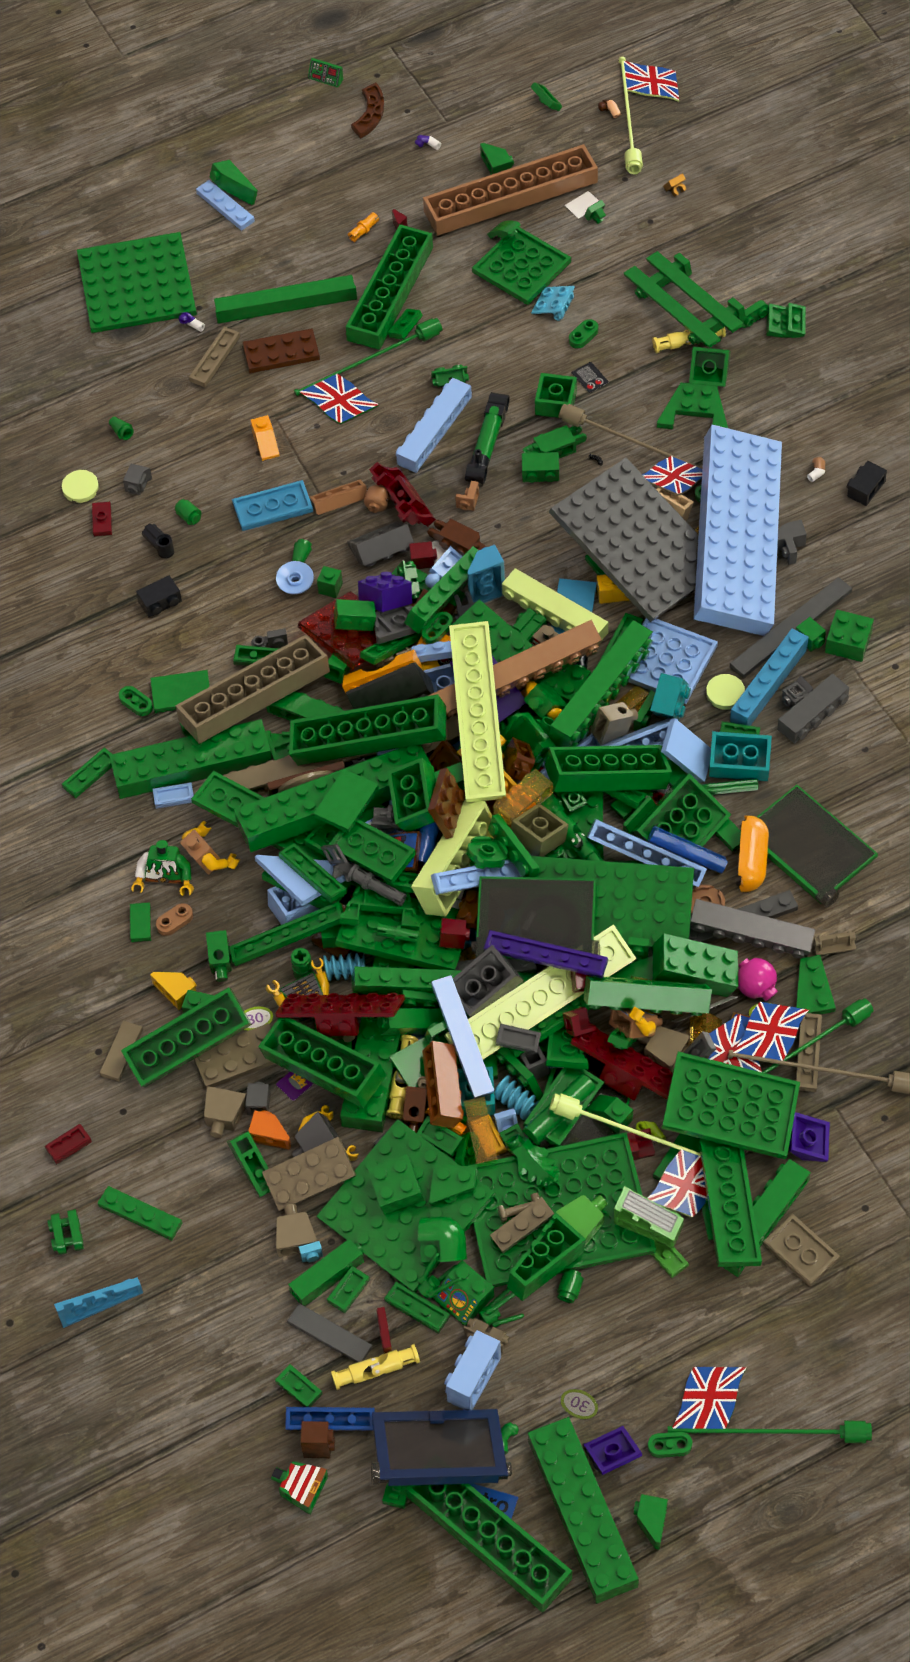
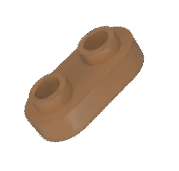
M184 903L176 905L157 919V931L163 936L172 935L192 921V908Z

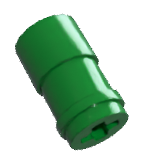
M304 948L295 949L291 954L293 975L298 980L313 972V968L311 967L310 953Z

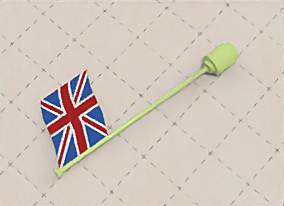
M620 57L619 63L622 69L630 149L624 154L625 167L630 174H638L643 167L642 153L639 149L634 148L627 91L645 96L668 98L679 102L676 71L663 67L639 65L627 62L625 57Z
M562 1093L560 1095L554 1094L549 1110H552L554 1114L571 1120L582 1114L680 1150L666 1167L655 1190L647 1199L664 1208L689 1217H694L703 1207L707 1199L701 1154L699 1152L583 1111L582 1105H579L580 1100Z

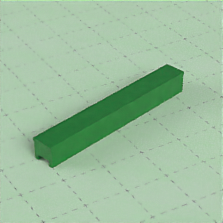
M347 275L215 298L217 324L357 300V291L353 276Z

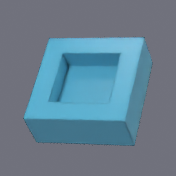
M320 1241L299 1246L302 1263L315 1262L323 1257Z

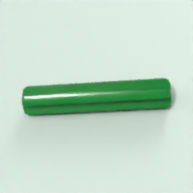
M757 779L701 784L711 795L754 791L759 788Z

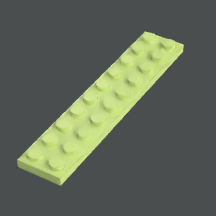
M484 621L450 625L466 803L505 799L506 788L489 623Z
M614 924L594 937L593 954L608 957L603 977H610L636 959ZM583 945L575 950H583ZM549 966L469 1018L468 1021L482 1059L502 1048V1046L496 1045L500 1024L529 1030L584 994V992L572 991L571 971ZM449 1032L444 1035L449 1044H453Z

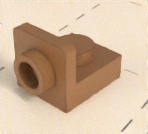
M471 481L470 487L465 490V495L456 494L457 508L475 510L479 497V482Z

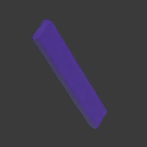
M489 930L484 946V951L493 945L503 956L602 979L608 963V957L492 930Z

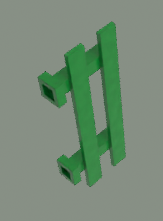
M658 251L647 257L646 260L659 271L650 278L636 266L624 272V276L637 286V289L634 290L636 296L639 299H645L649 296L689 330L688 340L693 345L703 342L710 348L721 341L720 337L715 333L726 327L733 333L744 326L742 322L746 320L744 306L732 297L727 301L728 307L725 308L688 277L692 275L690 261L681 253L674 255L673 263ZM670 282L674 283L713 317L702 323L664 291L662 287Z

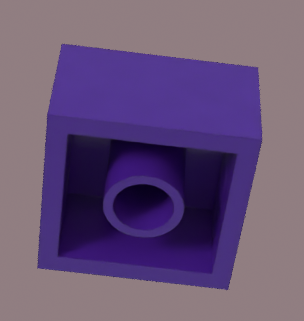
M382 572L378 576H367L366 579L358 581L359 601H374L375 609L381 612L412 604V582L405 580L402 576H395L391 572Z

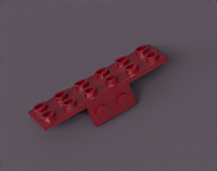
M293 993L285 998L275 1014L276 1017H315L317 1032L325 1036H357L360 1032L357 1017H394L404 1002L405 995H398L397 993H389L387 995H378L377 993H369L367 995H358L357 993H350L348 995H339L337 993L319 995L317 993L299 995Z
M597 1027V1030L573 1037L570 1043L605 1063L599 1079L614 1090L635 1101L644 1086L663 1098H668L673 1074L668 1068L653 1062L651 1058L641 1055L632 1047L627 1049L615 1048L612 1043L608 1042L609 1036L601 1032Z

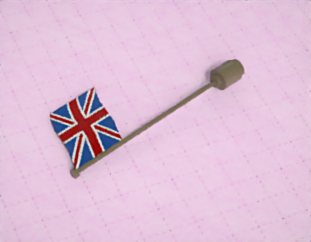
M563 404L559 413V418L562 421L579 427L580 424L588 423L667 456L668 458L658 462L648 472L642 474L652 486L679 496L689 491L702 480V467L587 419V415H585V410L571 404Z
M759 1002L750 1016L741 1041L734 1052L729 1050L728 1058L731 1059L738 1057L887 1082L890 1091L910 1094V1073L893 1071V1074H889L888 1078L783 1061L794 1043L801 1021L809 1012L807 1009Z

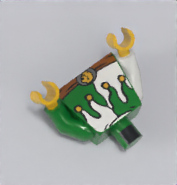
M160 840L156 845L150 846L149 852H145L138 860L135 873L137 878L131 887L132 892L135 885H140V893H142L144 889L142 879L145 878L146 882L182 884L184 881V885L180 888V894L182 896L185 894L184 888L189 890V896L193 893L194 887L189 881L191 880V864L180 854L178 847L168 846L167 841Z

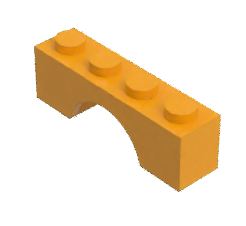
M413 649L397 655L392 662L378 670L366 672L360 669L344 675L342 687L346 693L351 689L413 662H416L421 669L422 664Z

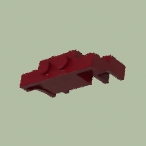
M378 462L369 469L373 475L371 477L378 486L380 484L383 485L390 493L391 500L397 504L395 506L399 512L397 516L402 522H408L411 525L423 523L429 527L436 520L402 470L397 467L388 468Z

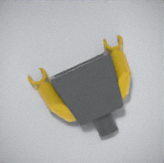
M324 1105L321 1108V1112L317 1111L303 1118L295 1135L300 1146L292 1152L294 1157L339 1137L329 1122L333 1119L334 1114L333 1111L327 1113L329 1106ZM350 1145L346 1151L350 1161L357 1160L359 1155L350 1153L356 1150L354 1145Z

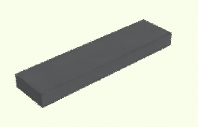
M300 1303L287 1320L291 1326L356 1363L364 1361L372 1349L370 1343Z

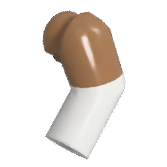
M816 457L812 461L814 463V470L807 475L810 482H814L825 473V461L822 457Z

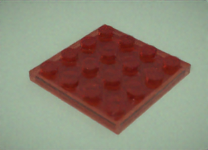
M351 591L338 598L359 601V597ZM336 600L298 622L300 630L347 664L351 669L366 661L360 658V652L377 643L374 629L373 631L335 629L333 613Z

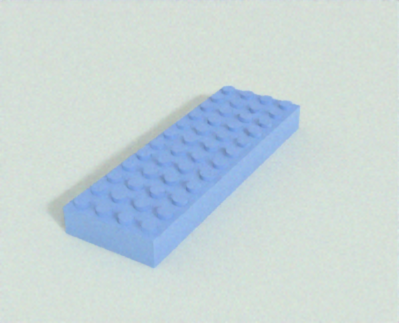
M711 425L704 437L694 620L762 636L769 633L774 625L781 441L716 425Z

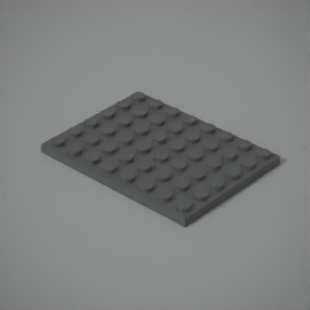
M624 458L549 510L554 519L650 622L695 591L699 535L627 458Z

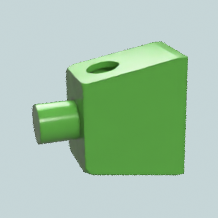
M582 1195L557 1210L556 1213L586 1239V1246L603 1225L604 1214L601 1210L608 1203L601 1195L592 1202L585 1195Z

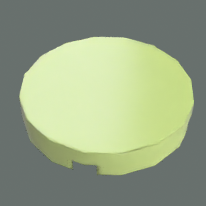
M87 470L73 471L66 475L62 482L64 496L70 501H76V503H83L93 499L99 489L97 477Z
M720 674L709 681L706 687V697L714 707L730 710L744 693L745 686L736 676Z

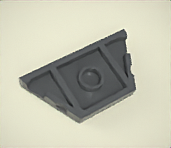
M405 605L385 612H375L374 630L378 644L417 633L404 623L413 606Z

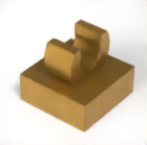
M683 173L663 185L665 191L671 190L674 197L679 194L677 188L682 193L686 190L685 185L682 184L686 180Z

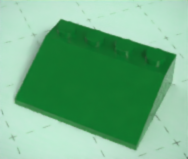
M688 773L682 775L631 833L648 842L650 832L653 826H656L703 847L732 814Z

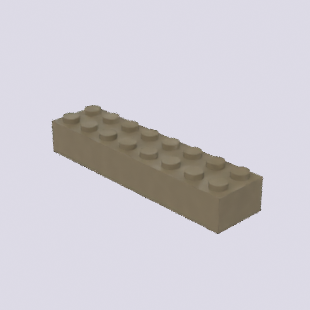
M306 634L175 705L178 720L200 744L329 673L328 657Z

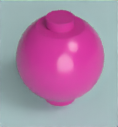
M746 958L738 965L740 968L738 970V988L742 994L752 999L762 998L766 1002L778 992L775 988L777 974L771 963L761 958H753L751 960Z

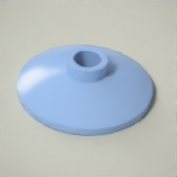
M291 561L282 565L276 574L278 587L288 594H300L307 591L314 580L312 569L306 563L300 561Z

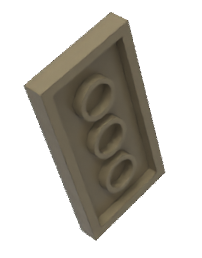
M269 1023L233 1036L194 1059L206 1090L208 1086L216 1087L275 1064L265 1059L258 1047L271 1029Z
M336 1137L262 1172L278 1211L284 1210L286 1205L297 1204L357 1176L340 1137Z

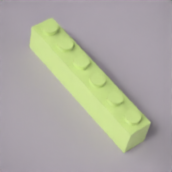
M516 568L502 583V595L506 599L515 601L523 609L530 608L536 611L537 614L543 615L554 627L568 631L592 619L602 640L608 634V621Z

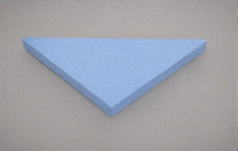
M255 856V861L302 906L321 896L317 890L281 860L279 856ZM313 859L330 875L333 874V866L335 864H330L328 860ZM344 875L336 878L340 883L346 881Z

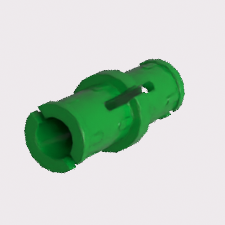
M378 923L376 936L393 938L394 941L399 939L417 943L419 930L401 928V925L391 926Z

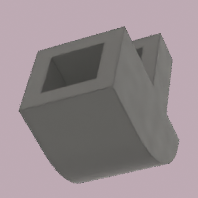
M802 520L785 523L778 530L777 551L782 550L783 557L787 558L789 565L795 564L797 561L796 547L806 545L807 534Z

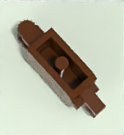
M451 518L447 523L436 520L434 522L436 529L429 528L427 531L430 537L439 541V545L443 549L448 550L451 546L462 556L472 546L478 550L487 547L480 542L479 532Z
M512 737L503 753L505 756L503 762L511 778L524 782L534 766L535 757L530 744Z

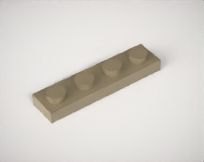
M223 327L189 376L190 382L206 388L239 340L240 332Z
M807 1013L800 1023L798 1048L821 1034V1014ZM820 1040L799 1052L797 1063L818 1066ZM797 1067L796 1081L800 1082L799 1091L816 1092L818 1071Z

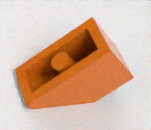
M254 1110L248 1130L254 1142L290 1150V1137L275 1114L266 1110L261 1112Z

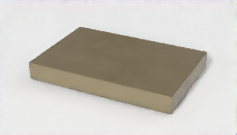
M794 1214L788 1217L763 1241V1245L809 1287L840 1259V1256Z

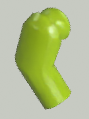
M639 1121L635 1126L638 1131L650 1128L652 1136L663 1140L666 1139V1136L654 1122Z

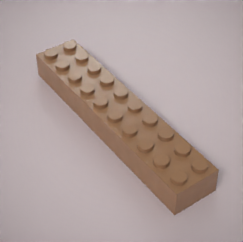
M583 144L423 197L424 213L438 236L598 183V167Z
M592 619L493 665L496 696L499 695L502 698L510 694L509 690L515 687L517 690L522 689L527 685V682L533 679L535 682L545 677L544 674L550 671L556 673L565 664L573 665L580 661V657L585 655L590 657L596 654L602 639ZM455 683L428 695L439 694L446 705V720L458 714Z

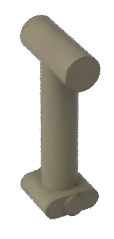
M539 1193L530 1195L532 1202L504 1209L503 1205L499 1206L498 1213L501 1222H506L507 1217L519 1214L540 1198Z

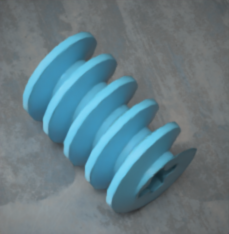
M358 953L355 954L354 959L351 958L350 954H347L346 960H344L342 954H339L338 960L335 959L334 955H331L330 961L323 955V966L327 979L331 981L334 975L336 980H340L342 974L344 979L347 980L349 974L352 976L354 966L365 967L364 954L362 959H360Z
M507 1075L497 1085L495 1098L501 1100L502 1104L507 1105L508 1109L514 1108L516 1115H520L521 1119L526 1120L539 1101L534 1103L535 1095L528 1098V1090L521 1093L523 1086L519 1085L515 1088L517 1081L513 1080L509 1083L511 1077Z

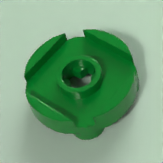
M477 836L471 839L466 853L469 859L474 862V866L479 869H484L485 867L501 868L504 866L508 853L506 846L500 841L498 843L492 842L491 837Z

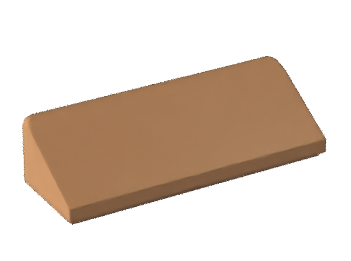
M357 480L310 496L309 498L315 512L320 515L363 500L367 488L362 480Z

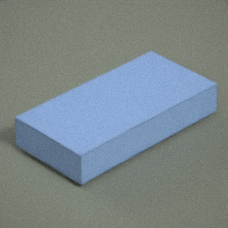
M191 782L153 789L156 809L192 803L191 798L194 796Z

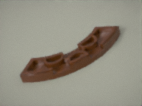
M376 82L362 89V94L367 101V109L356 122L351 124L352 130L360 139L376 128L384 113L383 93Z

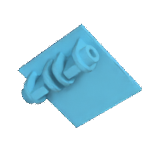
M575 286L546 287L531 313H553L555 320L563 319L565 311L568 310L570 302L574 298L573 290Z

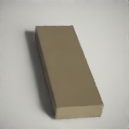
M126 1021L122 1022L101 1068V1077L120 1082L128 1064L121 1050L139 1040L143 1031L142 1026Z

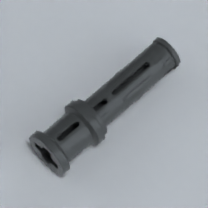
M357 864L348 873V881L360 884L365 890H373L399 906H402L406 900V894L378 880L373 873H367L360 869Z

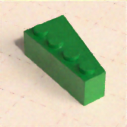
M555 1212L550 1222L542 1229L538 1238L532 1242L528 1251L523 1254L511 1270L507 1288L521 1301L525 1300L579 1258L584 1252L586 1239Z

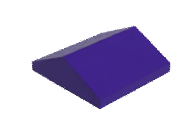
M795 1112L789 1151L801 1160L827 1162L829 1158L830 1122Z
M624 1426L584 1444V1448L595 1469L602 1475L642 1456V1452Z

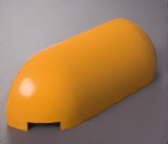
M745 815V821H742L738 867V876H741V885L739 886L741 892H750L757 889L765 879L767 867L768 828L760 818Z

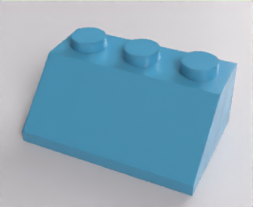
M495 545L484 547L477 551L467 572L468 591L473 602H477L480 599L485 603L504 596L502 595V583L505 580L504 560Z

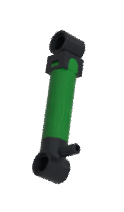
M490 393L484 411V421L472 459L466 468L465 481L485 483L500 427L503 426L505 413H507L509 407V395Z

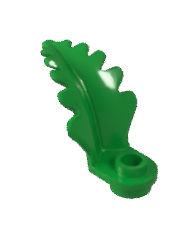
M515 1134L506 1141L505 1144L507 1145L508 1152L513 1153L517 1158L518 1173L521 1175L528 1173L529 1182L537 1178V1186H540L541 1183L543 1186L558 1181L560 1172L557 1170L559 1168L552 1166L555 1163L554 1159L546 1158L548 1155L546 1148L533 1145L529 1138L521 1137L520 1134Z

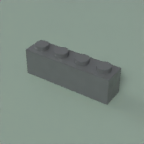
M831 674L778 719L777 730L794 744L800 739L803 740L812 728H817L826 716H831L839 705H844L848 701L849 686L834 674Z

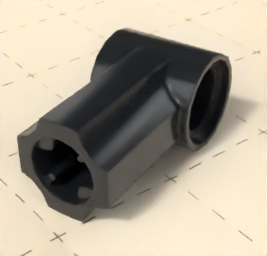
M149 523L142 531V536L157 550L158 555L161 558L173 556L174 546L171 536L164 534L155 524Z

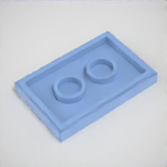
M676 718L671 719L661 752L686 773H690L699 783L705 782L710 764L711 748Z

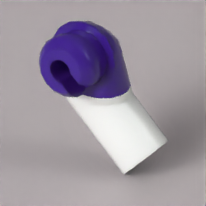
M418 135L415 140V144L419 147H423L424 143L435 150L441 147V142L431 136Z
M183 312L179 316L181 324H187L200 332L204 330L205 324L194 318L190 313Z

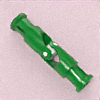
M558 806L553 809L552 813L569 824L566 840L570 842V845L582 860L603 861L598 855V850L582 833L574 820L565 814L564 808Z

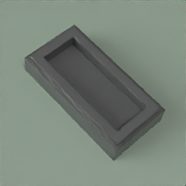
M500 1024L496 1045L537 1054L541 1032Z

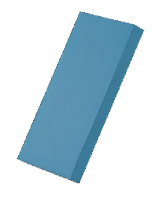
M303 480L232 499L242 531L313 512V506Z
M559 578L557 593L593 613L597 582ZM551 625L558 634L566 632L559 627Z

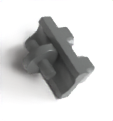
M388 805V808L374 807L373 827L382 831L392 828L405 832L395 824L392 805Z

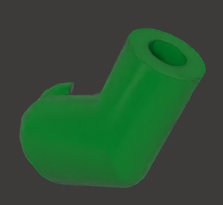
M511 1422L504 1424L501 1428L505 1454L508 1453L507 1440L510 1436L517 1435L519 1431L518 1426Z

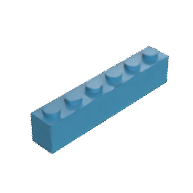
M793 628L789 631L732 707L731 723L752 725L807 651L808 636Z

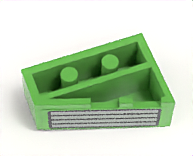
M625 1186L614 1208V1224L674 1248L684 1224V1218L680 1214L660 1206Z

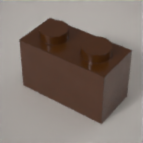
M302 1421L300 1443L304 1458L331 1457V1451H335L334 1430L329 1427V1422Z

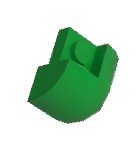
M444 1216L422 1217L420 1219L418 1241H420L421 1262H430L435 1253H439L436 1262L467 1259L466 1237L464 1229L461 1228L458 1222Z

